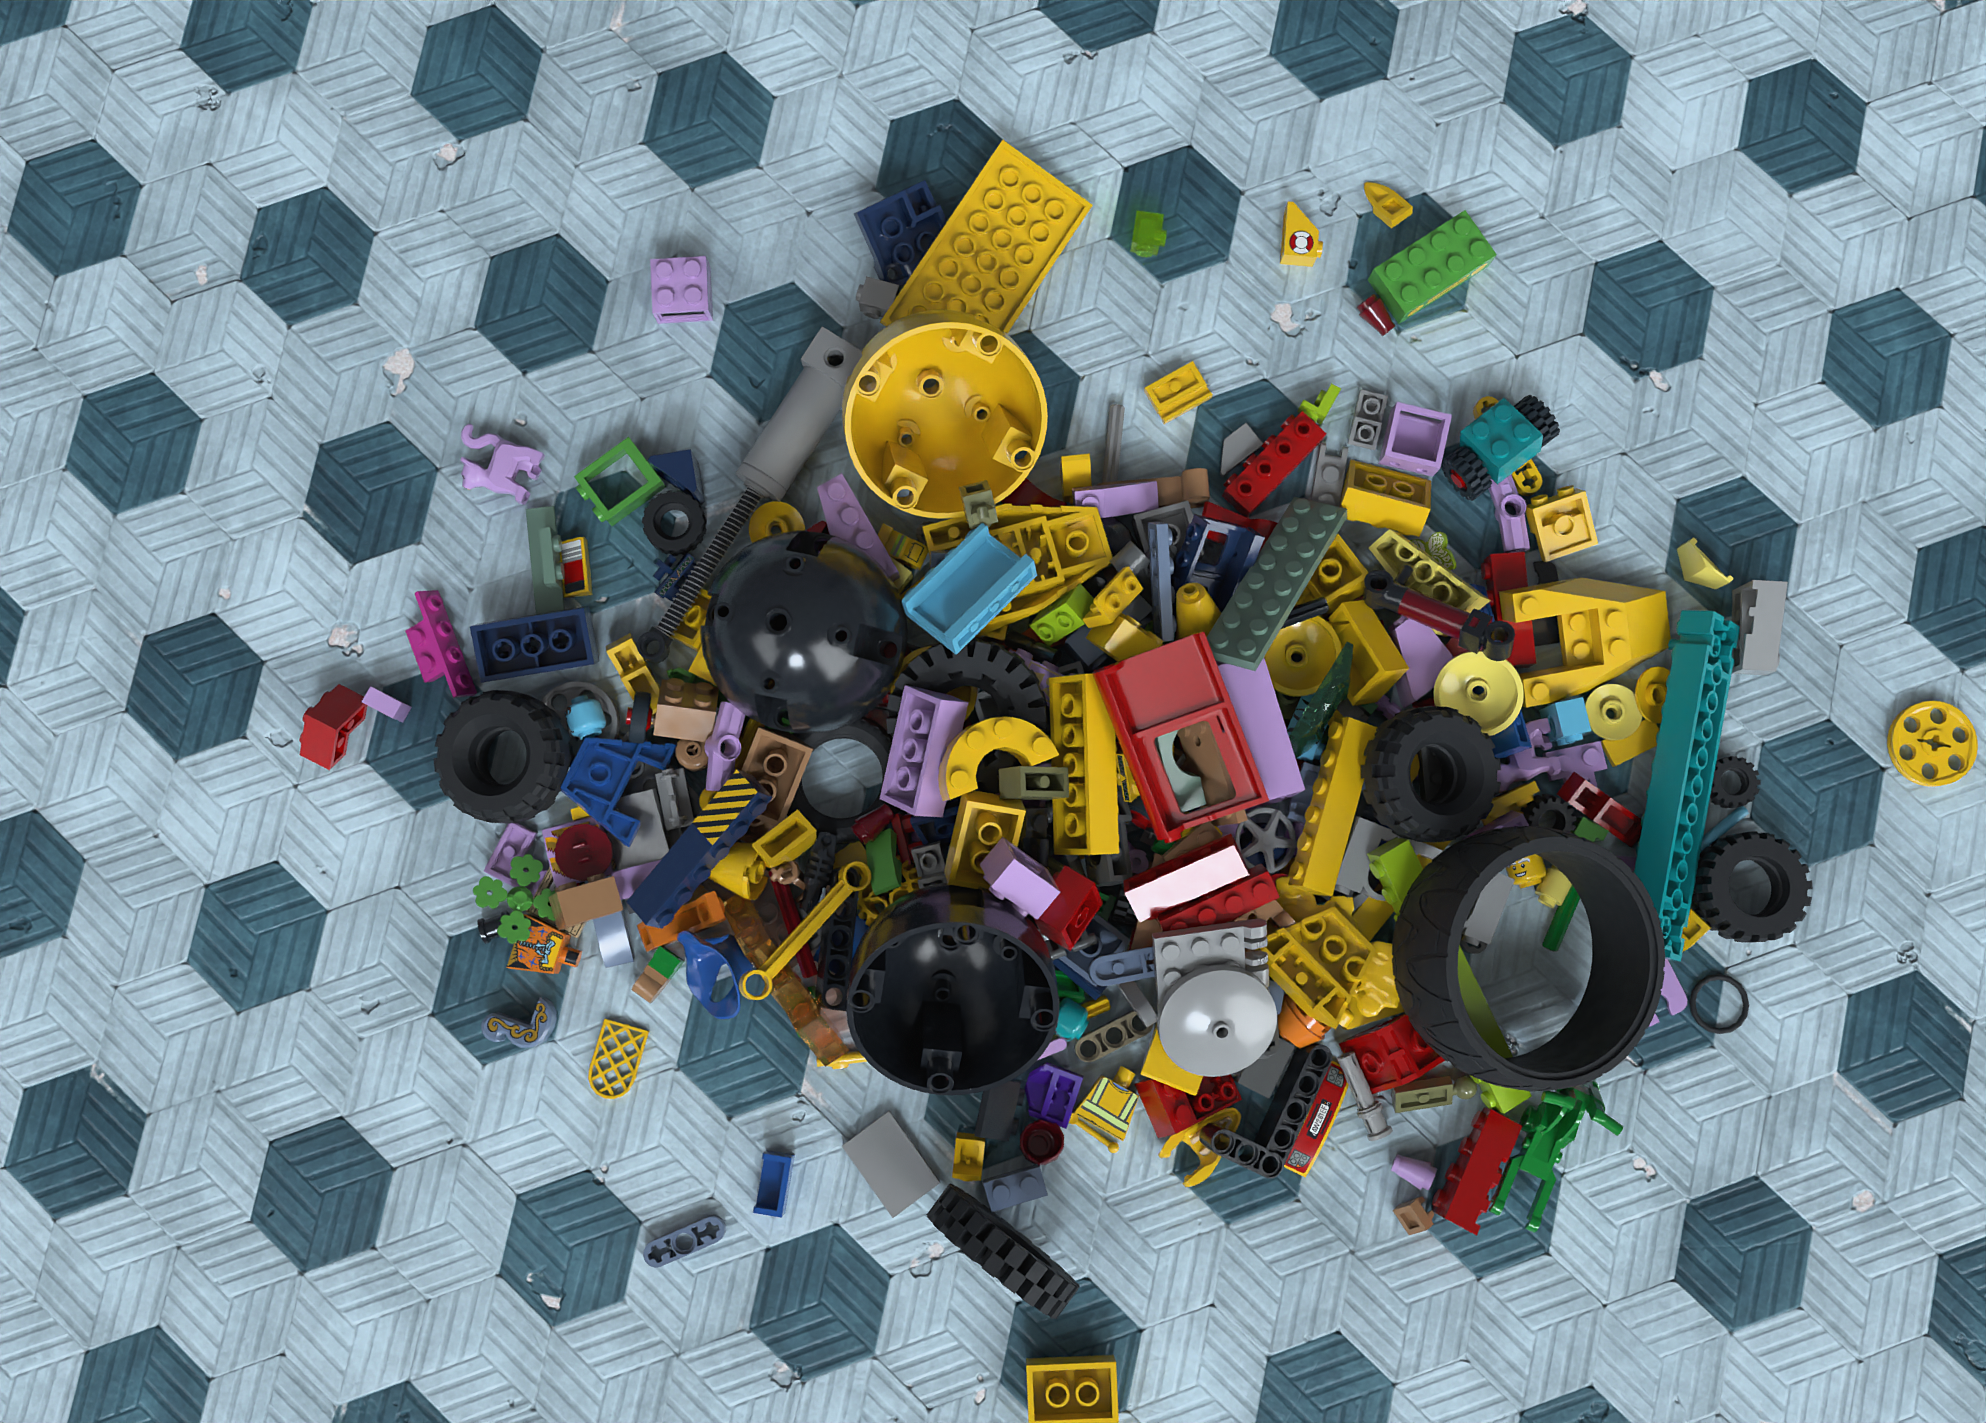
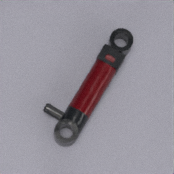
M1403 565L1395 580H1393L1390 573L1384 570H1373L1366 575L1363 598L1366 605L1370 608H1386L1458 639V646L1478 654L1482 647L1484 655L1490 660L1503 661L1510 657L1513 650L1515 631L1509 623L1504 621L1492 622L1493 616L1477 609H1473L1469 613L1405 586L1413 573L1411 566Z

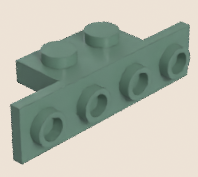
M547 506L526 509L536 614L565 610L562 579H565V571L559 556V552L562 551V542L560 535H557L555 507Z

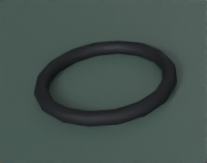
M1722 974L1706 976L1697 982L1691 991L1689 1001L1691 1014L1697 1024L1708 1032L1716 1034L1731 1033L1739 1028L1748 1016V995L1742 985L1730 976ZM1722 980L1729 982L1741 994L1743 1002L1742 1013L1738 1020L1729 1027H1712L1705 1023L1697 1013V994L1702 986L1710 981Z

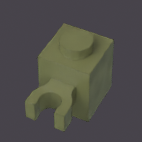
M987 480L959 487L965 517L970 529H976L981 523L990 527L992 523L998 522L992 491Z

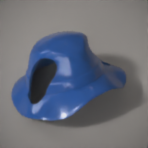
M682 931L678 934L677 940L684 947L686 981L690 991L715 1018L730 1019L735 1017L739 1013L741 1006L739 980L745 972L753 970V962L749 951L732 934L703 940L689 931ZM727 964L732 974L734 985L720 1002H714L711 998L713 986L716 983L721 966Z

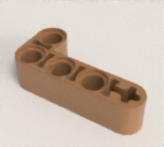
M1203 468L1185 470L1181 476L1112 481L1096 485L1157 481L1159 508L1184 501H1189L1191 509L1204 507V503L1210 499L1207 469Z

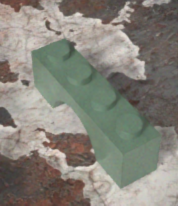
M1176 730L1155 738V745L1182 812L1206 805L1200 776L1189 771L1180 770L1174 761L1172 747L1174 738L1179 731Z

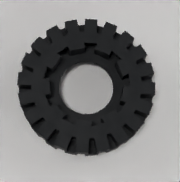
M973 638L956 655L941 643L936 646L933 645L922 652L901 672L888 701L887 733H891L893 740L905 685L947 694L949 691L961 686L980 688L994 699L999 709L1000 717L1022 719L1035 725L1044 733H1046L1048 715L1046 714L1047 702L1044 691H1041L1039 686L1040 681L1033 669L1030 670L1024 664V659L1015 652L1011 653L1006 650L1004 645L994 641H982V638ZM997 749L990 751L984 755L978 764L976 772L978 789L973 791L991 794L999 793V769L1022 765L1009 752Z
M951 1183L926 1214L933 1225L952 1244L962 1249L961 1251L972 1261L980 1264L985 1272L993 1278L996 1277L1011 1292L1017 1293L1022 1300L1051 1318L1057 1319L1080 1288L1079 1284L1058 1263L1053 1261L1042 1249L1032 1244V1241L1025 1235L1016 1231L1011 1224L1002 1217L1000 1218L995 1212H991L990 1208L981 1204L972 1195Z

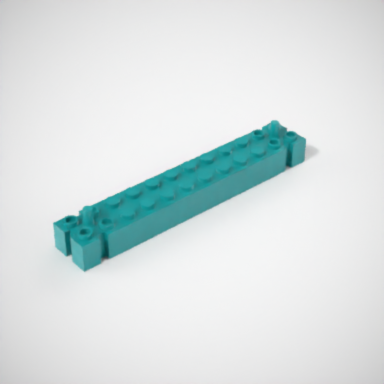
M1681 610L1680 619L1676 625V631L1680 639H1670L1668 643V649L1672 650V665L1670 675H1668L1666 680V699L1661 708L1662 721L1656 736V754L1651 763L1652 776L1650 786L1646 791L1647 804L1645 814L1641 819L1642 831L1640 842L1636 847L1637 859L1635 870L1633 871L1645 886L1654 903L1653 907L1657 910L1664 938L1665 959L1681 962L1685 941L1682 938L1683 927L1687 928L1733 670L1734 659L1731 658L1732 649L1737 647L1740 630L1739 625L1730 620H1724V617L1715 611Z

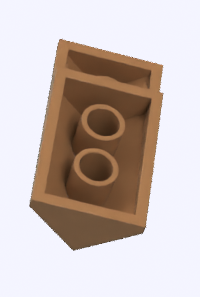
M758 727L741 771L753 775L773 798L767 804L765 811L754 819L749 825L747 832L739 840L755 843L787 816L813 751V747L787 731Z

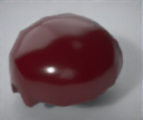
M1040 1119L1025 1126L1020 1134L1019 1149L1029 1162L1037 1165H1047L1057 1160L1064 1149V1134L1057 1123Z

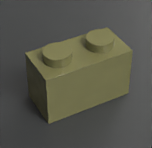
M1017 766L999 769L1000 799L1052 800L1068 798V768Z

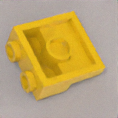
M1573 485L1564 486L1557 489L1558 495L1549 498L1546 494L1538 495L1531 498L1532 504L1526 505L1525 512L1530 532L1536 536L1542 561L1548 562L1598 544L1586 491L1578 488L1574 489Z

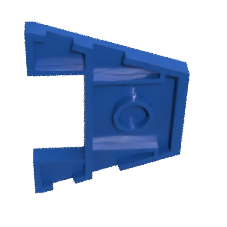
M585 737L560 787L561 791L625 846L630 847L641 822L614 810L637 762L641 761L661 770H666L676 752V745L671 743L658 745L651 744V742L639 744L615 739Z

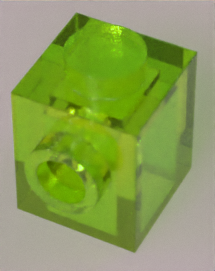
M1136 211L1130 252H1135L1136 255L1141 257L1157 256L1159 246L1165 247L1167 230L1162 229L1164 214Z

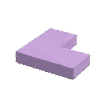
M516 822L509 823L484 872L513 887L520 886L517 883V879L510 877V870L512 869L511 860L516 856L523 858L528 853L538 833ZM542 869L539 873V881L530 882L525 887L531 891L533 897L547 873L545 869Z

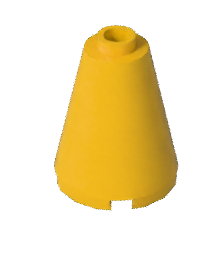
M1187 583L1177 591V630L1175 632V641L1201 631L1205 632L1207 638L1221 615V611L1204 586L1199 583Z
M735 842L730 848L728 855L720 860L712 869L708 879L745 899L756 900L767 884L768 877L764 876L765 868L770 867L752 847L753 843Z

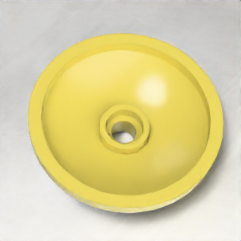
M1479 650L1478 654L1468 651L1452 658L1441 669L1434 685L1435 706L1457 709L1458 713L1472 717L1482 727L1481 732L1488 733L1489 736L1495 735L1510 726L1517 718L1523 704V684L1515 667L1508 660L1493 661L1488 659L1482 650ZM1475 686H1482L1484 692L1477 695L1473 692V688Z

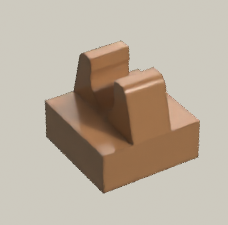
M1422 1196L1399 1204L1392 1210L1408 1235L1426 1231L1434 1224L1432 1222L1434 1212L1432 1210L1427 1212L1424 1210L1421 1204L1425 1199Z

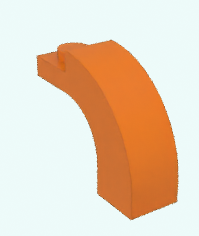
M712 891L681 906L675 913L673 920L664 926L663 929L647 926L642 921L637 925L646 952L678 941L677 936L682 931L696 934L725 921V907L717 893Z

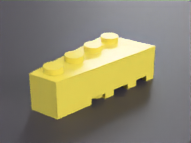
M1389 529L1368 547L1384 569L1391 574L1393 580H1395L1403 565H1409L1413 568V573L1405 586L1469 613L1473 609L1480 610L1491 601L1398 532ZM1432 629L1435 634L1448 637V635Z

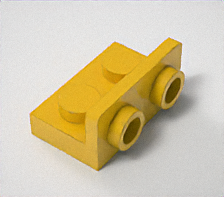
M1129 566L1123 567L1094 598V603L1089 607L1090 611L1083 618L1088 628L1113 623L1143 590V587Z
M1536 782L1524 783L1493 798L1491 803L1494 804V807L1486 819H1481L1483 825H1487L1510 810L1524 814L1521 812V808H1526L1528 806L1527 803L1534 800L1533 794L1540 791Z

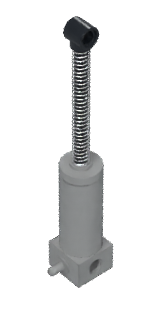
M821 327L801 358L804 369L735 473L747 487V489H744L745 493H741L742 497L738 498L739 502H735L736 506L732 507L733 511H730V515L726 516L727 520L723 521L724 525H720L721 529L717 530L718 534H715V538L712 539L713 542L709 543V548H706L707 551L703 552V557H700L701 560L697 561L694 571L691 570L692 574L688 575V580H685L686 583L682 584L683 587L679 589L680 592L676 593L677 597L673 598V603L670 602L671 606L667 607V612L665 611V615L661 616L662 620L658 621L659 624L655 625V627L652 626L649 632L639 637L637 650L648 662L660 663L668 657L670 645L673 642L671 635H675L673 632L677 630L678 625L680 626L679 623L683 621V617H686L685 614L689 612L688 609L692 608V603H695L694 600L698 598L699 593L701 594L700 591L704 589L703 586L707 585L706 582L710 580L709 577L713 576L712 573L716 571V566L719 567L718 563L722 562V557H725L724 554L728 553L727 550L731 548L729 547L731 543L734 544L733 540L737 539L735 538L737 534L740 535L739 531L742 530L743 525L746 526L744 523L748 521L749 516L751 517L750 514L754 512V508H757L756 505L760 503L759 500L761 498H769L773 501L781 502L842 408L843 392L847 378L852 374L862 357V350L826 328ZM659 641V651L655 654H648L647 647L649 643Z

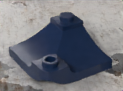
M926 180L853 213L873 256L874 269L879 280L899 286L906 284L947 223L941 205L936 206ZM889 269H892L895 273L893 279L888 277Z

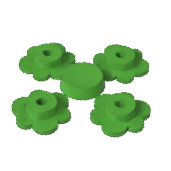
M525 854L523 858L516 856L511 860L512 869L510 870V877L517 879V883L520 886L512 888L508 895L507 891L502 888V881L499 879L493 881L489 876L482 877L479 880V885L473 888V894L476 896V905L481 908L489 906L495 909L498 907L499 902H503L507 898L508 906L513 912H511L510 916L503 915L501 917V925L498 927L497 933L500 937L507 938L510 944L516 943L517 940L526 941L529 938L530 931L528 928L531 926V921L524 918L522 912L529 909L532 903L535 908L539 909L538 915L541 918L548 917L550 920L555 921L552 908L548 906V903H550L548 897L553 895L555 890L551 891L546 888L542 891L541 895L536 896L533 900L531 891L525 888L530 882L539 881V873L543 869L542 862L533 860V856L530 854Z

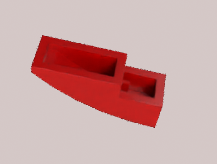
M1576 772L1571 774L1558 791V796L1630 847L1641 836V819Z

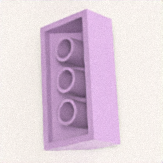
M909 685L904 686L881 790V800L914 816L943 817L947 800L942 801L939 791V766L947 746L963 729L968 702L948 694Z

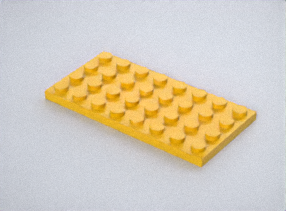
M1002 140L880 323L886 327L898 319L922 311L955 310L972 314L976 319L991 324L1007 334L1093 205Z

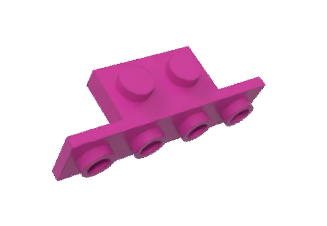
M417 591L414 594L424 620L405 632L424 682H433L445 675L453 698L477 694L439 591Z

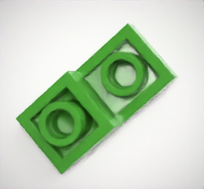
M891 828L882 831L874 842L870 841L866 844L867 865L871 871L870 882L875 895L901 887L902 863L896 858L897 834Z

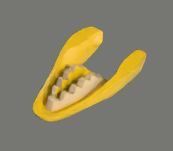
M1235 1108L1223 1109L1193 1126L1172 1135L1164 1144L1158 1156L1161 1159L1168 1158L1171 1155V1151L1181 1141L1185 1142L1198 1155L1200 1166L1191 1175H1186L1182 1184L1185 1187H1191L1201 1183L1211 1175L1221 1156L1208 1150L1201 1144L1199 1140L1200 1130L1208 1123H1216L1236 1132L1241 1121L1240 1112ZM1220 1134L1215 1137L1214 1145L1220 1140Z

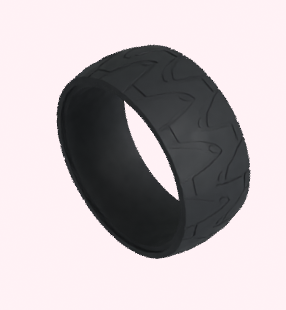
M1514 826L1487 830L1453 844L1433 858L1432 862L1428 863L1415 879L1407 892V896L1404 898L1399 910L1400 915L1397 917L1392 943V966L1396 990L1406 1016L1408 1015L1410 1023L1421 1038L1445 1061L1451 1062L1457 1069L1486 1083L1525 1091H1549L1575 1087L1601 1077L1603 1073L1609 1072L1622 1062L1634 1047L1637 1046L1645 1034V1029H1648L1661 996L1665 971H1663L1665 967V946L1656 908L1653 907L1654 903L1648 891L1637 875L1631 871L1632 869L1612 852L1584 837L1580 838L1571 832L1542 826ZM1536 854L1557 867L1578 893L1586 910L1591 930L1592 964L1583 998L1577 1010L1562 1030L1550 1041L1533 1051L1516 1057L1503 1058L1488 1046L1479 1035L1465 1009L1458 979L1459 944L1469 911L1484 887L1507 866L1522 858Z

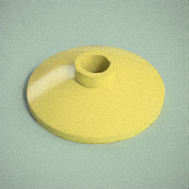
M1606 684L1600 686L1588 696L1585 703L1591 730L1604 739L1621 740L1627 738L1638 729L1642 720V715L1636 704L1635 694L1622 685ZM1607 709L1614 712L1615 717L1613 719L1607 717Z

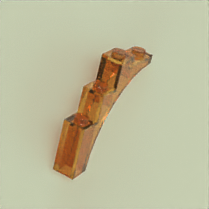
M735 894L723 902L725 907L724 915L735 933L734 937L742 952L757 970L779 945L752 900ZM788 962L772 979L770 994L786 1012L798 1035L826 1067L850 1050L838 1029L819 1006L791 963Z

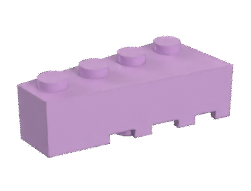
M841 473L818 486L817 489L830 535L844 539L865 551L885 569L893 581L900 578L896 566L843 474Z

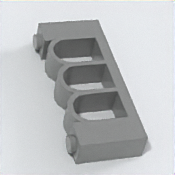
M1354 816L1334 890L1349 895L1350 890L1376 900L1386 901L1382 890L1374 892L1369 886L1368 873L1371 862L1367 854L1378 848L1381 840L1388 842L1395 837H1402L1392 833L1391 829ZM1409 839L1416 855L1418 854L1430 860L1443 851L1426 843ZM1498 873L1484 887L1469 911L1463 927L1461 940L1478 946L1480 941L1491 944L1515 879Z

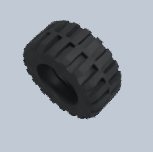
M1757 831L1727 835L1725 838H1719L1712 842L1711 847L1705 848L1700 853L1702 859L1698 862L1694 885L1695 894L1692 896V902H1697L1699 906L1695 912L1701 918L1707 919L1706 923L1711 927V931L1718 930L1719 936L1725 939H1734L1735 942H1766L1782 938L1783 933H1791L1797 928L1795 922L1803 921L1807 915L1803 908L1804 906H1810L1812 897L1807 896L1808 889H1813L1812 880L1807 881L1805 874L1810 872L1807 864L1799 862L1802 855L1797 849L1789 850L1790 843L1784 839H1775L1773 834L1766 832L1758 833ZM1744 860H1751L1760 865L1768 875L1771 884V895L1768 904L1759 914L1755 915L1746 914L1740 910L1732 900L1729 891L1730 875L1735 866Z

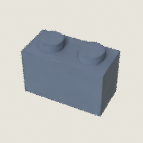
M1037 1164L983 1179L991 1212L1048 1196L1040 1165Z

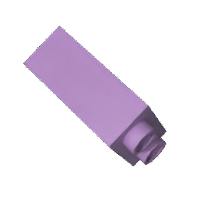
M1265 658L1262 659L1256 671L1216 661L1269 798L1268 802L1247 808L1245 812L1287 800L1304 791V784Z

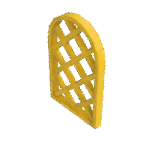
M604 1019L588 1075L590 1086L597 1095L606 1099H615L625 1095L631 1089L637 1078L636 1075L650 1031ZM610 1023L621 1026L623 1028L614 1032ZM607 1026L611 1034L603 1038ZM629 1029L642 1032V1034L634 1038ZM626 1030L630 1040L621 1045L616 1035ZM644 1036L642 1046L640 1049L636 1043V1040ZM613 1037L618 1047L608 1052L604 1042ZM632 1043L637 1053L627 1057L623 1048ZM601 1045L605 1054L597 1058ZM620 1050L624 1060L615 1064L610 1055ZM638 1056L634 1069L630 1060ZM607 1057L612 1067L602 1071L598 1061ZM627 1063L631 1073L622 1077L617 1067ZM594 1065H595V1067H596V1069L598 1070L599 1074H597L596 1076L592 1077L593 1068H594ZM614 1070L618 1080L609 1084L605 1074ZM632 1076L631 1082L627 1088L624 1080ZM599 1077L602 1078L605 1087L600 1090L595 1087L593 1082ZM621 1083L625 1091L615 1095L611 1087ZM608 1089L610 1095H605L602 1092Z

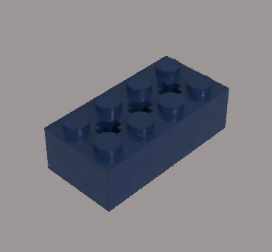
M589 606L470 626L480 683L593 665L600 661ZM563 633L569 637V642L566 643V646H564V642L559 643L558 637ZM534 638L541 643L538 651H536V647H531L530 641H533ZM506 643L512 647L509 655L508 651L503 652L502 646L506 645Z

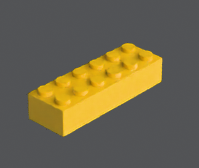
M1093 674L1049 678L1051 741L1059 753L1058 756L1051 758V767L1068 768L1069 797L1052 799L1054 855L1119 854L1116 737Z

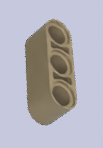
M1132 1010L1082 1035L1075 1042V1054L1084 1062H1093L1151 1032L1153 1024L1147 1028L1145 1027L1143 1030H1135L1132 1027V1019L1137 1014ZM1112 1027H1117L1121 1031V1039L1117 1043H1109L1106 1040V1032ZM1086 1040L1093 1041L1096 1046L1094 1054L1089 1057L1083 1056L1080 1053V1045Z

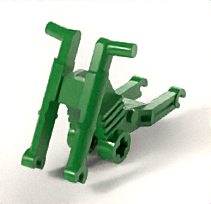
M1596 1079L1575 1087L1556 1089L1555 1092L1543 1091L1541 1101L1543 1102L1538 1105V1108L1529 1105L1525 1109L1519 1123L1522 1126L1521 1130L1526 1132L1522 1149L1519 1154L1509 1157L1495 1194L1490 1200L1493 1204L1490 1206L1489 1212L1495 1215L1501 1214L1518 1169H1521L1542 1179L1526 1218L1529 1222L1525 1225V1229L1535 1233L1541 1224L1542 1214L1556 1181L1552 1170L1553 1165L1561 1161L1563 1154L1560 1150L1575 1140L1585 1111L1589 1113L1592 1121L1599 1123L1616 1136L1622 1132L1623 1125L1605 1113V1105Z

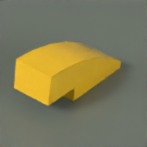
M629 633L606 645V652L633 701L636 691L651 693L650 706L653 710L652 716H654V713L656 714L660 686L646 659L639 654L637 643L632 634Z

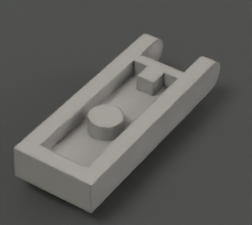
M1320 443L1311 501L1339 507L1348 447L1342 446L1340 457L1325 454L1326 443Z

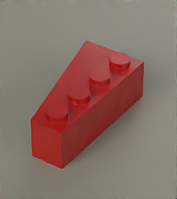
M1486 1107L1475 1114L1471 1126L1474 1128L1469 1138L1466 1136L1462 1140L1458 1149L1460 1155L1456 1163H1452L1445 1174L1447 1181L1443 1189H1439L1435 1193L1432 1200V1205H1434L1432 1211L1476 1236L1481 1227L1476 1224L1477 1218L1482 1212H1487L1491 1203L1488 1192L1499 1184L1502 1176V1168L1499 1167L1500 1163H1506L1509 1160L1522 1128L1520 1124Z

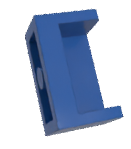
M769 1150L763 1152L762 1159L764 1161L757 1202L753 1208V1213L783 1217L786 1211L795 1158L794 1154Z

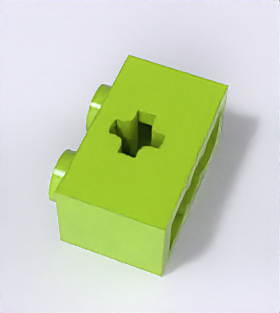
M1078 584L1074 589L1042 609L1029 626L1046 645L1050 646L1085 624L1083 618L1090 611L1089 607L1094 603V598L1081 584Z

